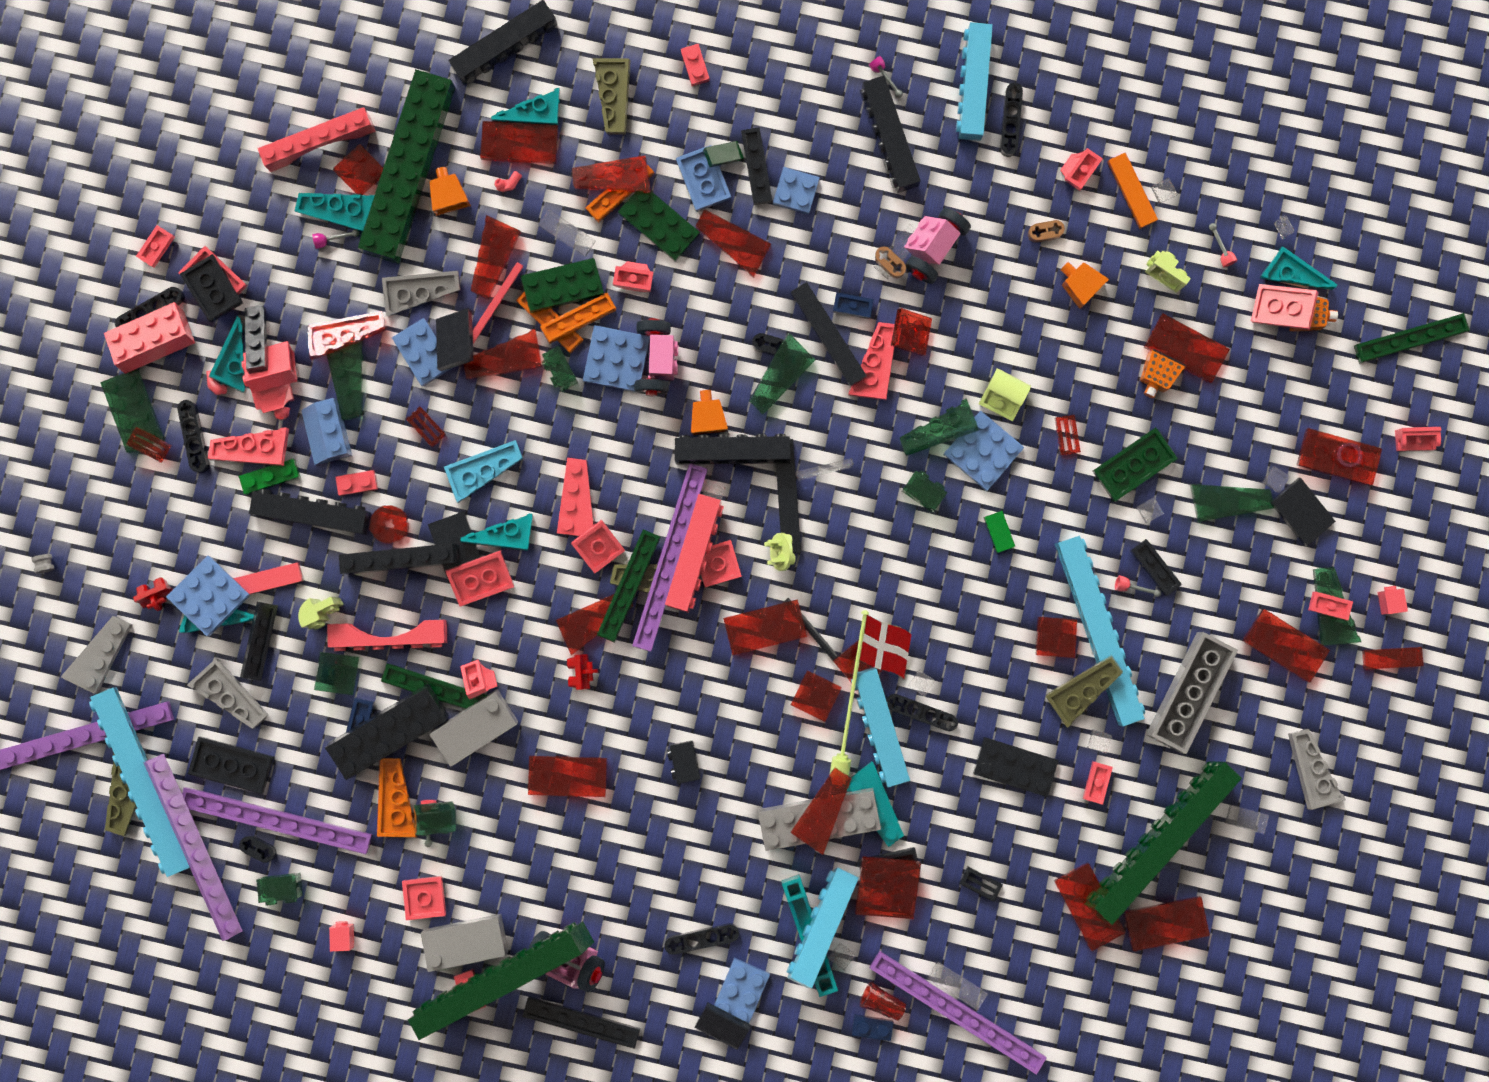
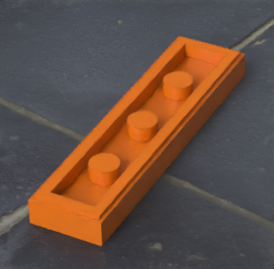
M1126 152L1108 160L1107 163L1139 229L1156 222L1158 218Z
M641 158L586 206V210L599 223L652 177L654 171Z
M525 292L516 300L540 325L559 317L551 308L530 313ZM573 332L557 341L571 354L584 340L576 332Z
M605 293L541 325L540 329L548 343L551 344L616 311V307L609 294Z

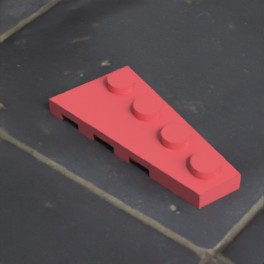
M878 322L861 364L867 378L852 386L848 393L849 396L887 400L898 329L897 324Z
M567 458L557 534L580 536L594 526L587 460Z

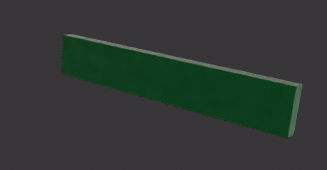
M1462 313L1354 345V349L1360 364L1469 332L1470 329L1465 314Z
M644 529L642 530L597 636L613 643L616 642L661 536Z
M389 663L386 664L381 679L383 683L411 692L429 683L440 701L464 709L487 696L481 694L469 699L464 687Z

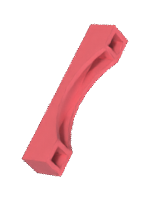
M363 107L257 149L264 166L270 172L288 166L300 156L319 147L338 141L361 138L376 131L369 113Z
M424 620L409 632L393 637L373 636L347 623L327 624L328 647H334V651H346V647H353V650H365V646H372L373 650L384 649L385 645H392V649H404V645H411V648H423V644H430V647H442V643H448L447 620Z

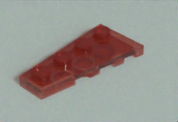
M645 155L572 168L573 186L576 189L627 190V192L643 191L644 193H651L647 158Z
M705 209L696 224V228L720 247L726 255H729L741 268L745 269L751 277H755L771 247V243Z
M487 215L471 292L489 300L521 231Z
M383 312L307 325L309 357L311 360H315L386 331Z
M536 329L524 335H519L508 342L496 345L492 349L473 355L474 361L464 364L466 379L542 367Z
M614 594L556 620L571 655L597 636Z

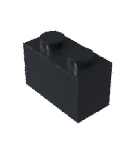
M693 740L670 744L667 754L669 761L673 760L674 768L671 769L673 780H677V784L699 780L701 777Z

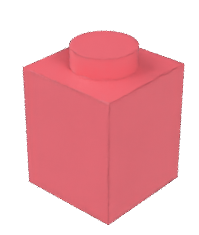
M1389 586L1384 587V591L1377 592L1381 615L1408 611L1404 589Z
M337 921L336 924L329 928L330 952L350 951L354 948V924H348V921Z

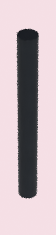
M788 597L783 602L784 605L831 660L838 657L836 652Z

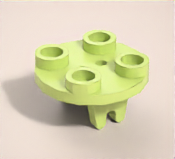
M777 533L772 540L764 542L766 547H770L771 560L767 561L768 565H773L778 571H786L790 565L795 563L792 536L790 534Z

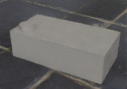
M498 689L432 730L429 735L451 767L517 725L518 720Z
M501 914L428 928L421 932L428 972L504 957L508 953Z

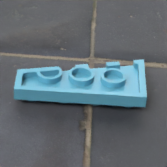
M516 440L444 467L457 503L523 459Z

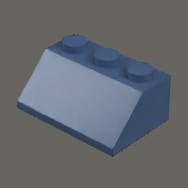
M334 398L322 400L301 410L314 465L352 456L338 400Z

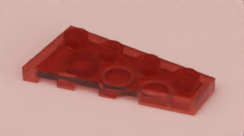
M834 767L790 832L822 855L828 844L851 777Z

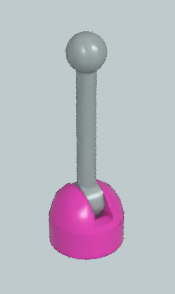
M879 56L874 59L868 66L875 73L881 72L895 91V96L901 98L903 96L902 91L897 89L884 71L885 62L882 57Z
M354 229L352 232L330 237L316 233L312 234L315 248L320 249L325 247L330 240L349 236L357 237L359 236V231Z

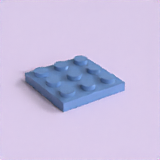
M594 325L583 382L635 392V381L642 379L650 336Z
M980 411L943 455L984 490L988 491L1024 447Z
M208 555L166 597L209 637L250 594Z

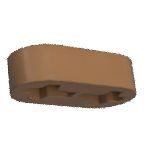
M1059 220L1036 223L1030 227L1028 238L1032 242H1043L1060 238L1065 230L1064 224ZM1054 225L1060 229L1057 234H1055V231L1048 232V230H1051ZM1035 229H1037L1038 232L1044 231V233H1041L1039 237H1037L1036 234H1032L1035 231Z
M883 246L877 249L875 253L877 264L891 277L901 278L906 271L905 263L888 247ZM880 252L882 254L887 253L889 262L885 258L880 259ZM891 263L896 267L901 266V273H899L898 271L894 273V267L891 265Z

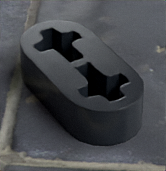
M758 333L752 339L753 348L759 352L776 357H781L787 352V343L781 338ZM763 338L764 342L769 345L762 344L761 347H758V343L755 341ZM778 343H781L784 350L776 352V348L771 347V344L777 346Z
M246 836L239 843V848L243 853L260 862L266 863L276 857L275 847L256 836ZM251 840V844L255 846L256 849L253 847L247 849V844L245 842ZM269 849L268 853L270 856L265 858L264 853L259 850Z

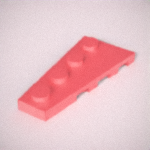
M285 427L279 430H267L261 433H249L243 436L210 440L208 459L284 466L289 428Z

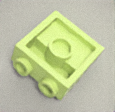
M1156 251L1146 263L1148 268L1145 272L1177 293L1187 285L1191 278L1187 276L1184 270L1175 268L1179 261L1175 259L1176 257L1172 253Z

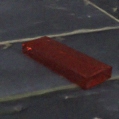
M1422 647L1362 650L1364 669L1424 666Z

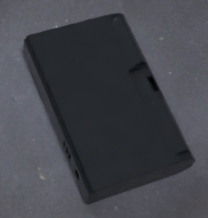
M707 1002L694 1028L738 1050L751 1024Z

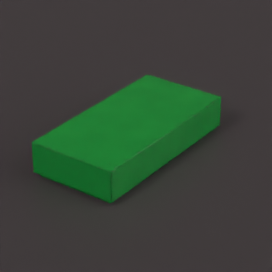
M1003 511L983 517L996 553L1016 547Z

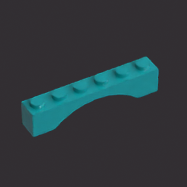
M800 874L781 880L801 942H803L805 937L802 935L807 924L810 925L813 918L810 917L812 910ZM827 955L815 980L819 997L838 991Z

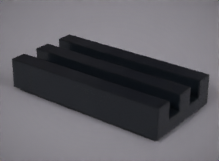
M967 866L962 879L959 881V884L993 902L1003 886L998 881ZM971 872L985 879L986 881L996 885L997 888L994 889L989 885L971 877L969 873ZM966 879L993 892V895L991 896L979 890L978 888L966 883Z

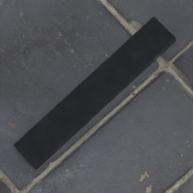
M806 282L792 290L791 295L849 386L852 387L867 378L864 370L808 283Z
M790 439V463L776 464L780 532L792 536L793 553L797 554L801 553L794 445L793 439Z
M530 996L527 998L522 1016L633 1049L636 1047L641 1029Z

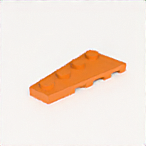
M383 758L380 760L377 837H417L401 758Z

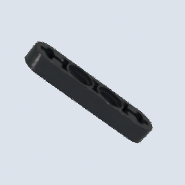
M1019 83L1009 84L1004 94L1000 152L1006 157L1013 156L1018 149L1023 88ZM1012 89H1015V92H1017L1014 101H1011ZM1010 106L1015 107L1017 114L1010 115L1007 112V108ZM1010 124L1013 125L1016 129V131L1011 134L1008 133L1005 129V127ZM1008 139H1011L1010 146L1013 147L1011 151H1007L1005 147Z
M170 287L117 317L115 327L123 325L124 320L130 322L137 319V314L140 310H145L146 314L155 311L154 303L156 301H162L163 307L173 302L180 305L183 303L185 295L179 288ZM173 292H175V293L178 294V295L176 296V297H177L176 300H174V299L172 298V297H173V294H172Z
M183 400L178 404L177 411L188 463L192 471L204 473L209 468V460L198 409L194 402ZM186 405L191 407V409L188 410L189 416L194 418H189L188 413L183 411V409L186 408ZM190 422H194L196 425L194 432L187 431V425ZM197 440L200 443V447L198 450L193 451L191 443ZM198 459L203 462L200 468L195 466L198 463Z
M890 694L886 698L888 708L891 711L945 731H953L958 726L957 718L947 712L898 694ZM897 697V701L900 703H904V700H907L904 705V711L901 712L900 709L902 707L897 705L892 708V704L889 703L890 699ZM912 703L918 707V711L914 715L909 714L907 711L908 705ZM929 710H933L936 713V718L933 721H928L925 717L926 712ZM940 713L943 714V716L941 717L943 719L948 720L949 717H951V721L954 722V725H950L948 728H946V724L943 722H940V725H937L936 723L940 719Z
M727 923L672 935L665 941V950L669 954L675 955L731 943L738 939L739 929L735 924ZM728 928L736 931L732 938L729 935H723L724 940H720L719 929H722V933L728 932ZM708 932L716 933L717 939L714 942H709L706 939ZM689 936L697 937L698 943L695 946L688 945L687 938ZM684 937L685 948H682V944L677 945L676 950H673L672 947H668V945L671 943V940H674L675 943L681 942L680 938Z

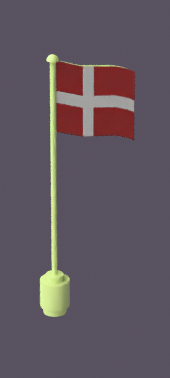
M867 610L861 612L863 617L841 753L832 757L829 774L831 781L839 784L846 783L851 766V759L845 754L859 661L861 660L874 668L893 672L904 679L912 635L901 627L876 620L869 616Z

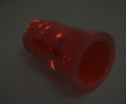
M870 982L862 994L860 1007L899 1021L906 1010V1003L884 991L873 982Z

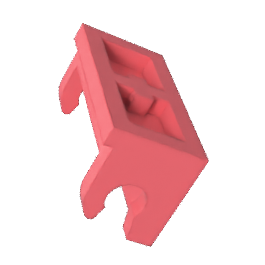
M1415 427L1395 430L1396 451L1436 450V446H1441V427Z

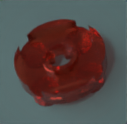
M381 506L372 514L369 530L380 542L387 544L399 542L407 535L409 530L407 515L396 506ZM392 519L394 527L387 530L385 522Z

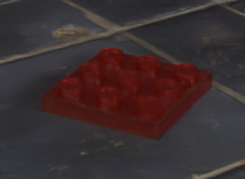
M862 856L855 907L856 915L914 919L921 869L920 861Z

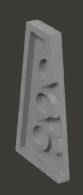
M459 271L382 278L386 316L461 290Z
M112 616L63 673L61 678L94 694H98L133 624Z
M219 659L211 662L187 684V686L195 689L202 696L210 699L217 706L225 709L252 729L256 728L269 716Z
M1303 729L1288 733L1307 809L1313 810L1345 801L1344 795L1340 793L1337 787V781L1335 778H1332L1328 770L1327 762L1320 755V749L1310 730Z

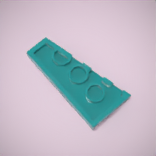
M299 193L294 211L363 231L374 195Z
M871 761L842 785L847 792L868 788L874 789L881 830L876 831L887 846L890 847L902 838L904 834L875 765Z

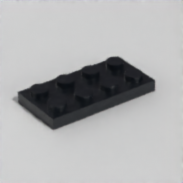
M983 737L973 774L1048 797L1059 760Z

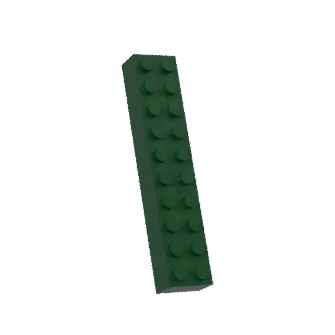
M415 69L358 245V249L363 254L399 264L456 88L451 79Z
M1207 762L1202 767L1203 772L1189 782L1190 786L1187 790L1181 791L1176 797L1178 800L1164 810L1165 814L1162 818L1155 820L1151 825L1152 829L1138 839V845L1135 848L1129 849L1125 854L1126 858L1113 867V873L1109 877L1106 876L1102 879L1097 891H1092L1086 899L1088 901L1085 905L1097 917L1113 925L1240 782L1242 777L1226 762Z
M574 921L564 927L565 929L559 932L557 930L550 934L547 939H541L532 944V947L520 950L512 958L509 956L500 961V964L488 967L480 975L477 973L465 983L460 982L452 987L450 991L447 992L446 990L437 995V998L429 999L422 1003L420 1007L412 1011L414 1015L407 1019L418 1040L429 1036L583 954L594 943L584 922L576 924Z

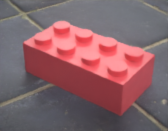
M175 302L104 333L114 365L125 374L195 343L185 312Z

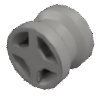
M43 554L31 558L35 564L34 572L36 574L55 570L54 565L51 564V554Z

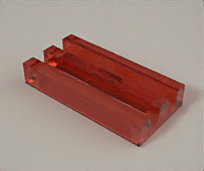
M421 406L410 417L406 418L431 447H434L446 436L445 432ZM420 413H422V415L440 433L439 436H437L429 428V426L418 416ZM414 418H416L419 421V423L435 439L433 442L413 421Z
M1075 414L1055 417L1060 455L1080 453ZM1068 420H1070L1074 450L1072 449ZM1060 421L1064 423L1067 451H1065Z
M135 427L126 445L161 463L172 446L138 427ZM136 434H139L144 438L160 445L161 447L165 448V450H162L154 446L153 444L149 443L148 441H145L137 437ZM140 444L152 449L153 451L141 446Z

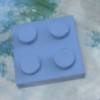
M783 167L773 205L809 215L820 177Z

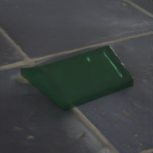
M320 652L314 690L353 695L359 657Z

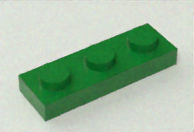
M290 459L284 462V466L271 465L238 477L243 493L248 495L253 493V491H260V489L279 485L301 476L296 460Z

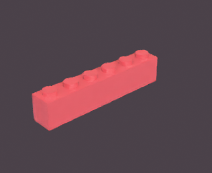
M698 494L665 602L667 607L689 613L690 609L694 608L696 598H693L695 590L699 591L702 580L699 577L701 572H705L707 561L704 560L706 554H710L713 545L710 542L711 537L717 533V517L722 516L724 509L719 499Z

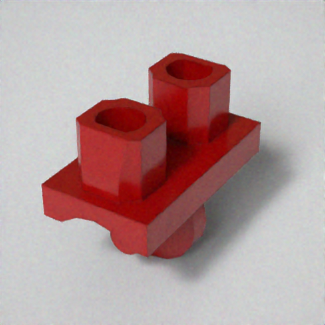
M162 577L153 581L155 588L150 589L147 585L137 587V595L133 597L134 602L139 603L142 608L147 607V609H151L154 607L156 611L162 610V604L167 602L166 596L173 590Z
M588 654L574 655V657L567 659L568 669L575 668L576 675L568 678V686L574 687L576 690L590 689V681H594L593 673H599V670L593 669V663L588 662Z

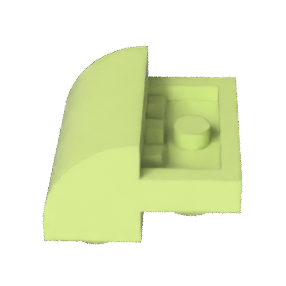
M997 368L979 401V405L1013 421L1026 399L1031 385Z
M329 597L323 601L313 598L307 599L299 609L298 619L301 627L317 630L325 626L324 622L329 621L327 613L329 615L339 611L340 606L344 605L341 598Z

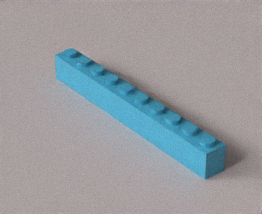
M1079 535L1056 543L1055 547L1096 663L1112 655L1123 670V673L1106 689L1118 726H1126L1145 719L1143 715L1145 714L1143 704L1138 701L1137 696L1139 692L1136 685L1132 684L1130 678L1132 677L1131 669L1129 666H1126L1124 661L1126 659L1123 648L1119 647L1117 642L1119 635L1115 629L1113 630L1111 625L1113 619L1111 613L1105 608V596L1099 591V579L1097 575L1093 574L1092 559L1087 557L1085 551L1087 549L1086 542Z
M117 687L91 696L90 707L94 713L97 712L99 717L97 720L98 726L101 731H105L107 736L105 742L108 748H112L115 754L112 756L116 766H120L122 771L120 774L121 780L129 787L128 796L131 802H135L138 808L135 810L139 820L144 822L145 827H143L145 836L152 841L151 850L154 856L158 855L161 862L158 863L161 873L169 877L190 868L143 762L148 761Z

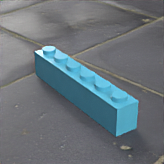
M970 22L968 29L964 30L963 41H966V47H963L962 59H965V64L961 66L960 77H963V84H960L959 95L962 96V101L958 103L957 114H960V121L956 123V132H959L958 139L981 141L984 135L993 24Z
M870 668L857 673L855 690H858L859 697L856 699L859 709L863 708L865 716H862L865 728L869 727L870 735H867L870 746H874L876 753H873L876 765L880 764L882 770L879 772L880 780L887 787L910 781L877 669Z
M835 868L833 871L830 870L826 878L828 884L825 889L821 890L818 897L820 900L819 905L813 908L810 916L813 919L810 925L807 924L803 931L804 940L802 944L799 943L796 947L794 954L797 956L795 961H791L787 968V973H789L787 978L806 988H812L858 881V877L840 868Z

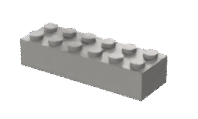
M1197 632L1146 735L1179 753L1187 754L1238 650L1205 632Z
M873 788L767 807L758 811L765 851L881 830Z

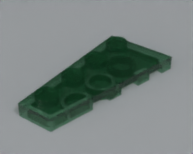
M787 333L749 399V402L762 415L815 361L790 333Z
M363 338L325 347L343 421L362 417Z
M967 398L962 400L961 404L954 408L952 406L947 409V413L938 418L935 416L930 419V422L925 426L920 425L901 436L900 441L905 455L908 456L978 431L979 429Z
M1190 485L1197 522L1274 509L1270 504L1273 500L1270 489Z
M1335 567L1313 569L1315 592L1344 599L1343 589ZM1317 613L1321 645L1362 642L1356 632V625L1351 615L1349 620H1342Z

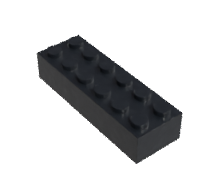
M428 683L348 732L333 739L327 744L325 749L345 780H348L446 722L449 714Z

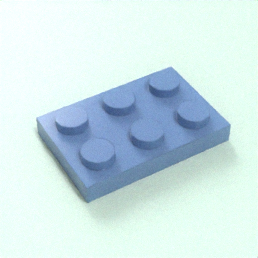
M704 148L676 158L696 212L731 199L720 167H709L703 152Z
M425 318L392 337L422 387L450 370L440 371L437 369L436 336Z
M734 957L714 1006L750 1023L770 973Z

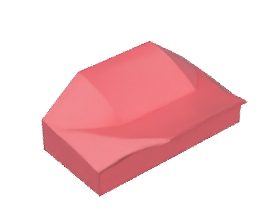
M1087 148L1082 153L1071 154L1060 171L1065 176V181L1080 191L1103 158Z
M627 261L621 267H615L613 286L631 291L651 292L654 273L649 270L647 264Z
M291 383L252 393L255 408L263 413L284 408L287 402L294 401Z
M479 660L460 666L466 695L469 699L497 687L494 671L485 668Z

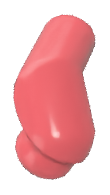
M514 171L508 180L499 178L495 181L494 185L501 192L514 190L522 175Z
M211 370L206 371L208 388L216 395L226 394L227 386L225 384L221 385L216 380L209 378Z

